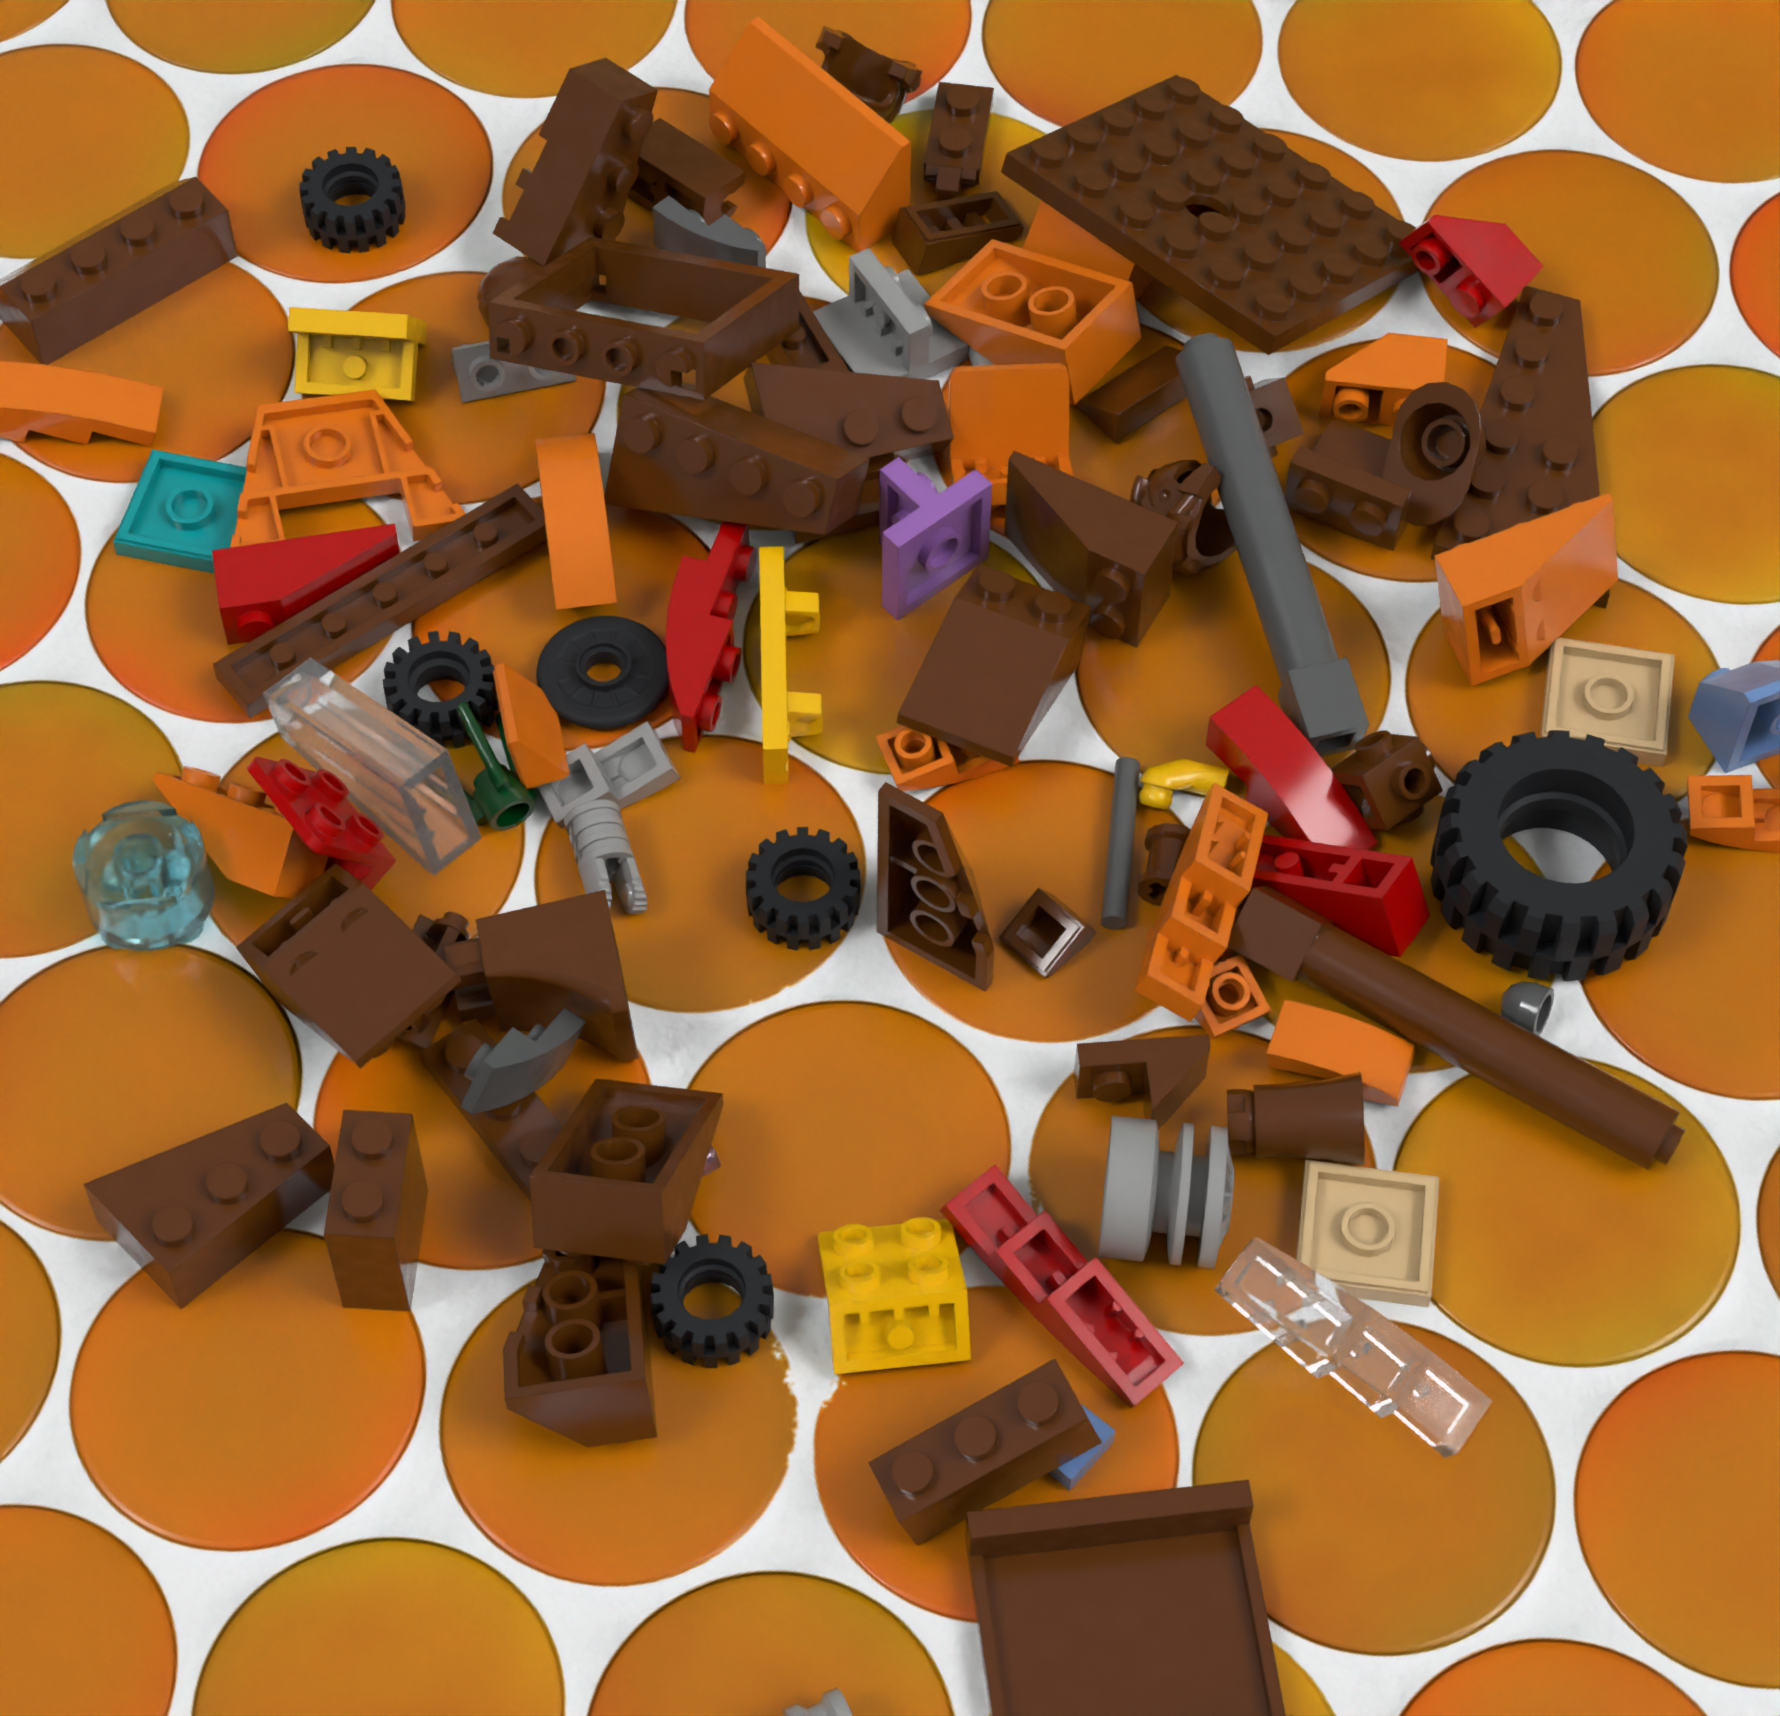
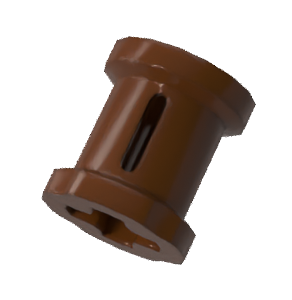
M1164 823L1148 829L1144 841L1145 848L1149 852L1146 872L1139 877L1137 891L1144 901L1152 905L1161 906L1180 854L1190 833V828L1178 824Z

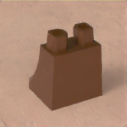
M605 890L476 919L479 938L444 945L446 964L462 980L452 989L455 990L458 1011L462 1022L496 1015L500 1031H509L512 1027L517 1030L531 1031L537 1023L547 1028L557 1015L566 1008L586 1021L578 1039L602 1048L622 1062L639 1058Z

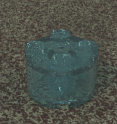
M157 801L127 802L114 806L101 814L103 821L89 833L85 829L78 838L73 852V870L90 922L101 935L105 944L115 949L125 948L137 951H152L167 948L177 943H189L198 938L203 931L204 921L213 906L215 895L214 881L199 829L191 820L189 823L186 819L177 815L175 808Z

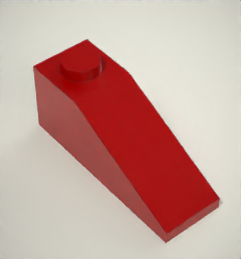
M395 523L212 550L218 605L227 644L251 642L399 554Z
M1263 835L1248 897L1253 887L1268 885L1334 921L1333 925L1394 957H1401L1430 917L1412 857Z

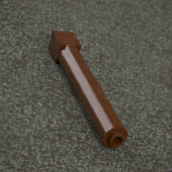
M1270 886L1253 887L1231 930L1228 943L1230 949L1291 982L1301 981L1646 1170L1650 1169L1655 1159L1665 1165L1670 1161L1686 1131L1675 1125L1680 1111L1333 925L1334 921Z

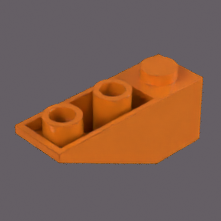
M184 766L181 776L155 772L153 778L155 785L228 880L274 897L294 899L324 873L329 856L321 855L311 850L278 808L265 803L267 795L263 790L230 782L227 790L219 787L220 775L190 766Z

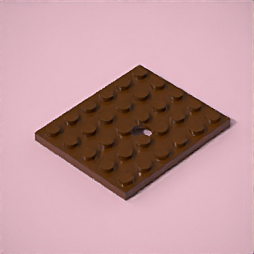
M1174 75L1007 152L1001 169V173L1267 355L1272 354L1420 271L1414 264L1411 256L1399 244L1407 234L1416 228L1415 226L1405 221L1397 220L1376 206L1375 202L1366 194L1353 191L1332 177L1325 167L1309 162L1289 149L1281 138L1260 130L1245 120L1238 110L1222 105L1201 91L1197 83L1178 75ZM1191 204L1205 205L1213 208L1215 212L1202 213L1198 218L1190 213L1186 206Z

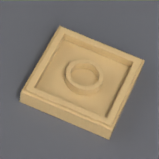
M1558 637L1549 646L1539 738L1547 737L1550 730L1570 731V738L1585 740L1587 734L1605 739L1604 746L1618 752L1621 747L1639 758L1637 763L1663 767L1667 753L1675 655Z
M1306 1160L1303 1171L1293 1290L1428 1307L1432 1294L1439 1177Z

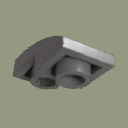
M667 196L652 207L655 247L658 249L766 268V248L761 238L753 230L741 227L726 214L708 226L699 213L692 209L687 210L670 196Z
M564 1008L547 1028L537 1023L526 1036L512 1027L495 1047L484 1043L464 1073V1077L472 1081L460 1107L471 1114L490 1111L509 1105L538 1090L564 1067L586 1021Z

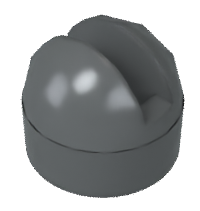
M1522 981L1513 984L1502 995L1501 1014L1508 1020L1539 1036L1548 1021L1552 1009L1554 990L1535 982Z

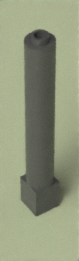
M1213 333L1195 336L1184 344V350L1177 355L1175 363L1208 463L1215 466L1221 476L1220 485L1217 487L1282 684L1277 695L1282 711L1321 757L1353 750L1356 743L1364 737L1369 727V722L1347 657L1339 659L1233 342L1230 339L1218 337Z

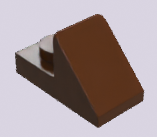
M1209 1034L1079 1043L1076 1047L1074 1067L1076 1099L1095 1098L1103 1102H1114L1125 1099L1129 1095L1142 1094L1145 1119L1156 1120L1158 1130H1160L1205 1079L1210 1052Z

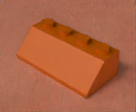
M759 16L750 21L709 88V126L711 131L722 144L731 145L744 156L756 173L761 176H767L783 189L795 206L799 208L804 207L816 217L833 238L837 240L842 239L857 253L871 247L894 231L900 208L910 206L911 141Z

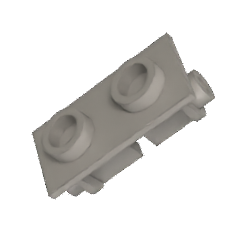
M489 341L467 345V343L461 344L460 347L452 348L451 352L452 365L455 376L457 375L462 403L576 380V375L490 359Z

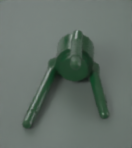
M465 702L457 705V711L486 767L473 781L475 787L473 797L413 742L408 740L403 742V751L467 811L476 827L488 822L493 830H508L525 821L534 811V801L537 799V794L533 788L526 789L525 785L520 782L506 744L501 712L496 714L495 720L510 770L505 765L499 764L469 705Z

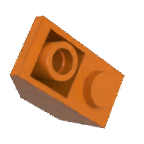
M1387 333L1326 371L1319 418L1341 420L1348 423L1362 422L1394 426L1400 405L1412 391L1427 383L1445 382L1448 339Z

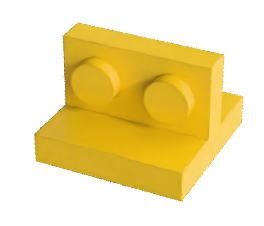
M289 307L288 331L297 333L294 393L329 396L375 389L381 398L385 400L415 402L418 345H426V321L406 314Z

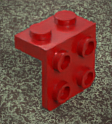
M258 756L247 766L248 772L304 843L314 852L329 856L324 872L336 863L372 890L397 861L381 842L384 838L382 830L369 817L356 811L346 798L349 794L348 788L333 773L325 769H319L316 772L300 768L287 759H280L277 762Z

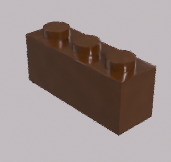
M1053 1359L868 1463L898 1522L918 1546L965 1520L967 1512L983 1510L1102 1442L1056 1359Z

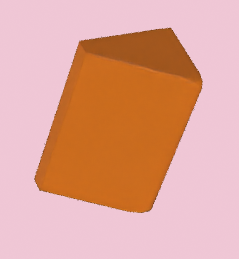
M506 664L495 665L493 675L506 744L521 784L525 785L526 789H530L568 777L570 771L558 714L548 701L545 693L540 687Z

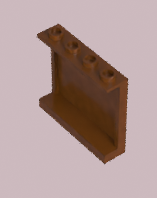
M1249 1480L967 1512L965 1544L990 1716H1286L1250 1528L1254 1505Z

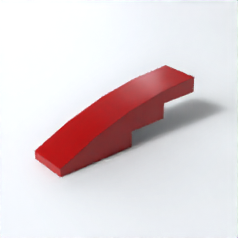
M995 1164L939 1210L987 1267L1027 1310L1070 1353L1130 1408L1138 1404L1184 1364L1097 1257L1088 1262L1046 1210L1037 1215Z

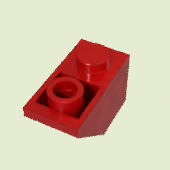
M1433 215L1399 242L1402 248L1411 256L1417 268L1430 277L1449 298L1455 310L1465 316L1475 328L1506 308L1544 267L1504 223Z

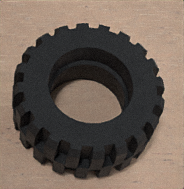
M1550 730L1547 737L1536 738L1535 732L1512 736L1510 746L1506 747L1502 741L1496 742L1480 752L1478 761L1475 759L1463 766L1456 775L1454 786L1448 788L1443 802L1432 847L1430 864L1433 867L1430 880L1434 896L1439 901H1443L1440 911L1443 917L1454 930L1459 927L1464 929L1461 940L1474 952L1479 954L1484 949L1493 955L1491 963L1510 971L1512 965L1528 970L1527 977L1547 980L1548 974L1552 973L1562 974L1563 981L1585 980L1587 971L1594 969L1597 975H1605L1620 969L1623 957L1627 961L1635 960L1648 949L1651 938L1659 935L1666 922L1686 863L1684 855L1688 844L1687 831L1679 823L1682 812L1677 801L1671 794L1662 795L1665 783L1650 767L1643 771L1637 766L1639 759L1637 756L1622 747L1618 752L1605 747V739L1587 734L1585 740L1570 738V731ZM1533 828H1551L1566 831L1594 846L1603 855L1612 872L1600 879L1584 883H1562L1548 880L1520 865L1508 852L1502 840L1514 833Z

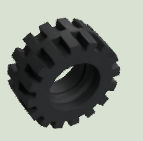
M346 147V153L339 154L337 149L327 152L328 159L323 160L321 157H317L313 160V170L306 168L302 174L303 182H300L299 191L306 227L309 228L310 235L315 241L321 238L322 246L330 250L336 244L342 253H350L351 247H358L359 253L369 251V244L374 243L378 248L387 244L386 235L394 238L398 234L399 224H404L405 220L404 192L399 170L396 165L391 166L390 159L382 154L376 158L375 150L365 148L363 153H357L356 147ZM354 194L371 197L361 204L351 206L334 203L344 196Z
M797 827V835L789 836L786 829L776 832L775 843L766 838L759 844V855L752 853L748 861V871H746L747 909L749 917L753 916V925L758 932L761 933L767 929L769 941L777 945L783 938L787 940V949L798 950L800 942H808L809 950L819 949L821 939L826 938L832 944L840 939V928L848 932L854 925V915H858L860 908V870H858V860L854 852L847 854V844L842 839L837 838L832 843L830 842V832L819 829L816 836L808 835V827ZM801 875L817 877L826 882L830 887L825 895L817 900L808 902L789 900L780 895L776 889L785 880Z
M708 1234L696 1236V1246L689 1247L685 1240L677 1244L675 1256L673 1258L670 1256L666 1264H659V1273L654 1272L651 1280V1311L658 1338L663 1337L665 1348L672 1355L678 1350L681 1351L683 1362L693 1366L698 1357L704 1358L705 1368H717V1359L726 1358L728 1365L731 1366L740 1362V1352L743 1350L751 1356L759 1349V1338H767L771 1330V1319H773L774 1311L771 1273L767 1274L766 1262L761 1255L753 1258L752 1247L743 1241L740 1242L737 1248L732 1247L731 1236L719 1234L717 1243H709ZM705 1283L726 1284L733 1287L741 1297L739 1308L731 1315L718 1320H703L691 1315L685 1309L683 1301L692 1289Z

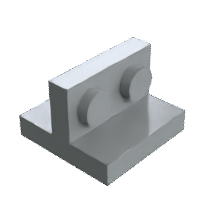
M870 248L849 256V296L813 311L849 372L928 379L968 360V345L931 318L925 311L924 303L931 297L911 271L906 269L896 274L892 267L888 265L884 267Z

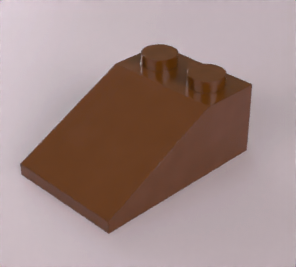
M1013 451L1008 459L1004 534L1054 591L1092 606L1088 626L1094 628L1096 632L1106 638L1119 639L1134 647H1138L1170 596L1179 522L1017 451Z
M978 564L955 596L898 712L896 723L1012 767L1080 664L1092 606L1071 599L1063 593L1049 591L1014 578L1006 572L992 570Z
M596 1078L529 1176L534 1248L556 1250L571 1257L595 1255L624 1259L626 1262L634 1265L666 1264L686 1230L722 1111L723 1093Z

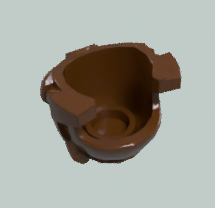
M823 26L815 47L822 50L825 54L821 68L888 123L894 122L905 102L907 93H914L920 86L922 70L916 68V65L911 62L899 61L881 55L841 30H833Z
M1179 460L1165 464L1159 469H1153L1147 478L1137 475L1130 495L1131 502L1179 522L1173 571L1183 576L1196 575L1198 572L1210 569L1237 550L1224 509H1217L1212 503L1211 493L1220 485L1221 476L1215 466L1206 463L1201 464L1197 460Z

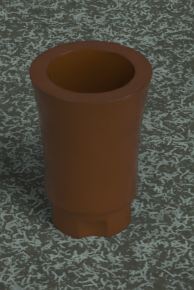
M1361 1072L1323 1080L1253 1085V1091L1245 1089L1227 1090L1228 1145L1230 1154H1249L1255 1151L1256 1158L1323 1159L1364 1165L1365 1137Z

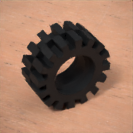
M439 631L428 632L429 642L421 644L418 636H415L408 640L409 652L407 653L401 647H398L392 653L394 663L386 662L384 668L385 679H383V687L391 724H396L397 733L403 739L411 734L412 742L420 748H423L427 739H431L432 749L436 751H444V740L452 739L454 749L464 747V735L468 732L457 711V705L461 702L467 703L481 729L482 724L491 727L495 721L494 710L498 711L499 702L493 670L495 669L491 663V656L486 649L479 651L478 642L471 637L462 645L460 633L449 631L447 641H440ZM437 680H454L465 687L460 695L443 702L427 701L417 695L423 686Z

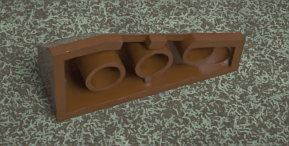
M543 1249L544 1264L535 1286L529 1285L522 1301L524 1313L517 1331H510L503 1347L504 1393L507 1409L586 1447L657 1437L641 1266L630 1264L624 1259L595 1255L571 1257L556 1250Z

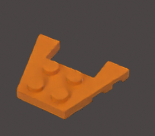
M375 389L257 405L246 462V477L243 492L240 493L235 534H232L230 548L285 540L279 510L400 493L413 542L423 540L465 515V512L458 502L453 504L442 489L440 477L432 466L426 467L413 449V440Z

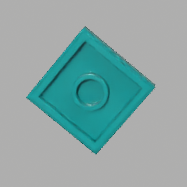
M152 449L113 540L116 555L215 574L212 550L230 548L232 534H235L237 508L240 493L243 492L246 467Z

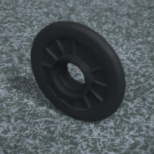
M594 616L578 620L557 632L543 648L536 670L537 685L543 690L558 716L570 723L592 729L623 727L647 716L660 704L669 688L666 647L650 629L627 618ZM603 662L612 663L621 670L616 678L605 682L590 678L587 672L592 666Z

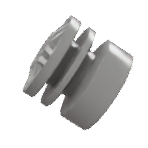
M1112 1116L1098 1258L1143 1262L1148 1251L1152 1232L1166 1234L1169 1265H1181L1185 1236L1198 1237L1197 1268H1215L1219 1248L1225 1234L1229 1231L1233 1199L1234 1165L1228 1146V1127L1210 1126L1206 1154L1203 1156L1193 1155L1194 1124L1183 1123L1177 1137L1174 1152L1160 1151L1159 1130L1156 1120Z

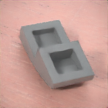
M646 721L596 753L586 743L566 754L570 771L569 776L537 787L556 824L560 828H564L566 815L580 804L602 799L613 801L619 806V809H622L660 791L681 779L656 730Z

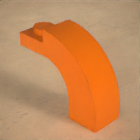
M595 433L535 439L556 610L617 603Z

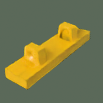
M784 546L759 547L764 784H789L788 742L791 741V737L822 734L823 706L821 694L787 692L786 636L819 633L820 601L818 593L788 591L785 588Z

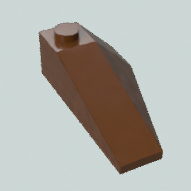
M885 782L878 791L877 933L986 992L992 984L994 946L973 871L943 812Z

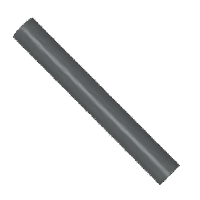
M1131 757L1117 759L1114 771L1101 924L1105 928L1112 930L1122 929L1127 923L1140 762Z

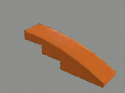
M0 361V437L24 443L28 430L88 445L92 432L151 447L157 431L164 387L91 371L36 363Z
M1213 783L1207 791L1184 844L1151 932L1134 991L1189 1022L1193 1020L1204 1006L1214 963L1227 949L1236 909L1251 890L1268 818L1267 812L1216 783Z

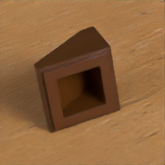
M1037 888L999 936V939L1041 975L1049 978L1085 947L1096 935L1097 931L1056 896Z

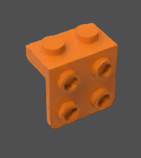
M1061 363L959 366L950 372L949 421L954 439L949 444L951 485L977 469L992 483L991 510L998 508L1000 505H1006L1008 459L1013 451H1017L1073 476L1069 457L1070 377L1065 365Z

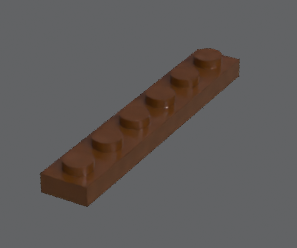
M518 483L213 663L217 680L249 718L255 716L546 541L543 510Z

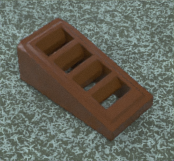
M997 191L900 208L892 235V242L915 275L938 270L973 256L991 239L1007 242L1022 235L1024 226ZM985 215L990 223L985 224L980 216Z

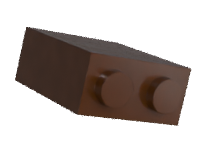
M343 1110L324 1228V1237L343 1308L411 1312L428 1195L413 1114Z

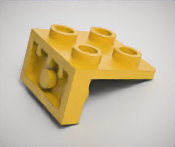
M917 1217L909 1219L902 1224L873 1227L849 1224L839 1227L834 1231L820 1232L817 1235L828 1302L834 1374L971 1360L967 1287L953 1227L947 1219L934 1220L927 1217Z

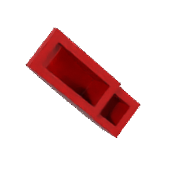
M1257 685L1209 717L1206 746L1247 785L1245 800L1267 812V822L1283 837L1370 851L1376 849L1377 840L1334 773L1286 714Z

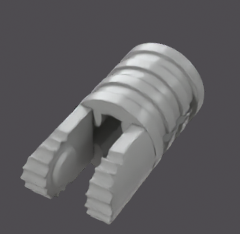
M601 799L588 801L573 808L566 815L564 825L569 835L571 847L574 850V857L578 864V871L585 894L605 890L608 906L610 907L612 891L609 882L614 881L618 897L621 899L623 911H626V913H643L644 910H647V897L633 851L630 849V842L619 806L613 801Z

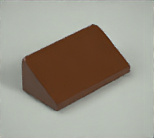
M1165 345L1081 399L1077 403V408L1113 442H1118L1187 397L1175 363L1177 355L1182 350Z

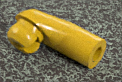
M1177 759L1150 767L1145 770L1139 780L1144 782L1139 793V800L1143 805L1165 810L1172 804L1174 790H1183L1206 796L1213 783L1226 789L1230 769L1188 759Z

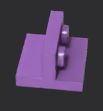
M899 457L880 469L879 544L882 546V607L897 621L988 559L992 483L977 469L940 494H938L935 485L925 474L921 472L915 473Z

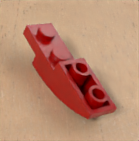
M723 521L707 560L704 561L683 555L673 582L667 610L665 635L669 699L674 725L685 751L695 753L704 731H714L721 712L722 697L719 694L724 682L732 684L739 670L742 650L740 647L734 646L733 620L738 604V595L735 592L740 581L749 582L757 559V548L750 546L749 524Z

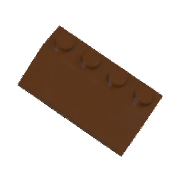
M197 177L172 182L0 278V319L40 364L48 365L236 258L237 252L228 210Z

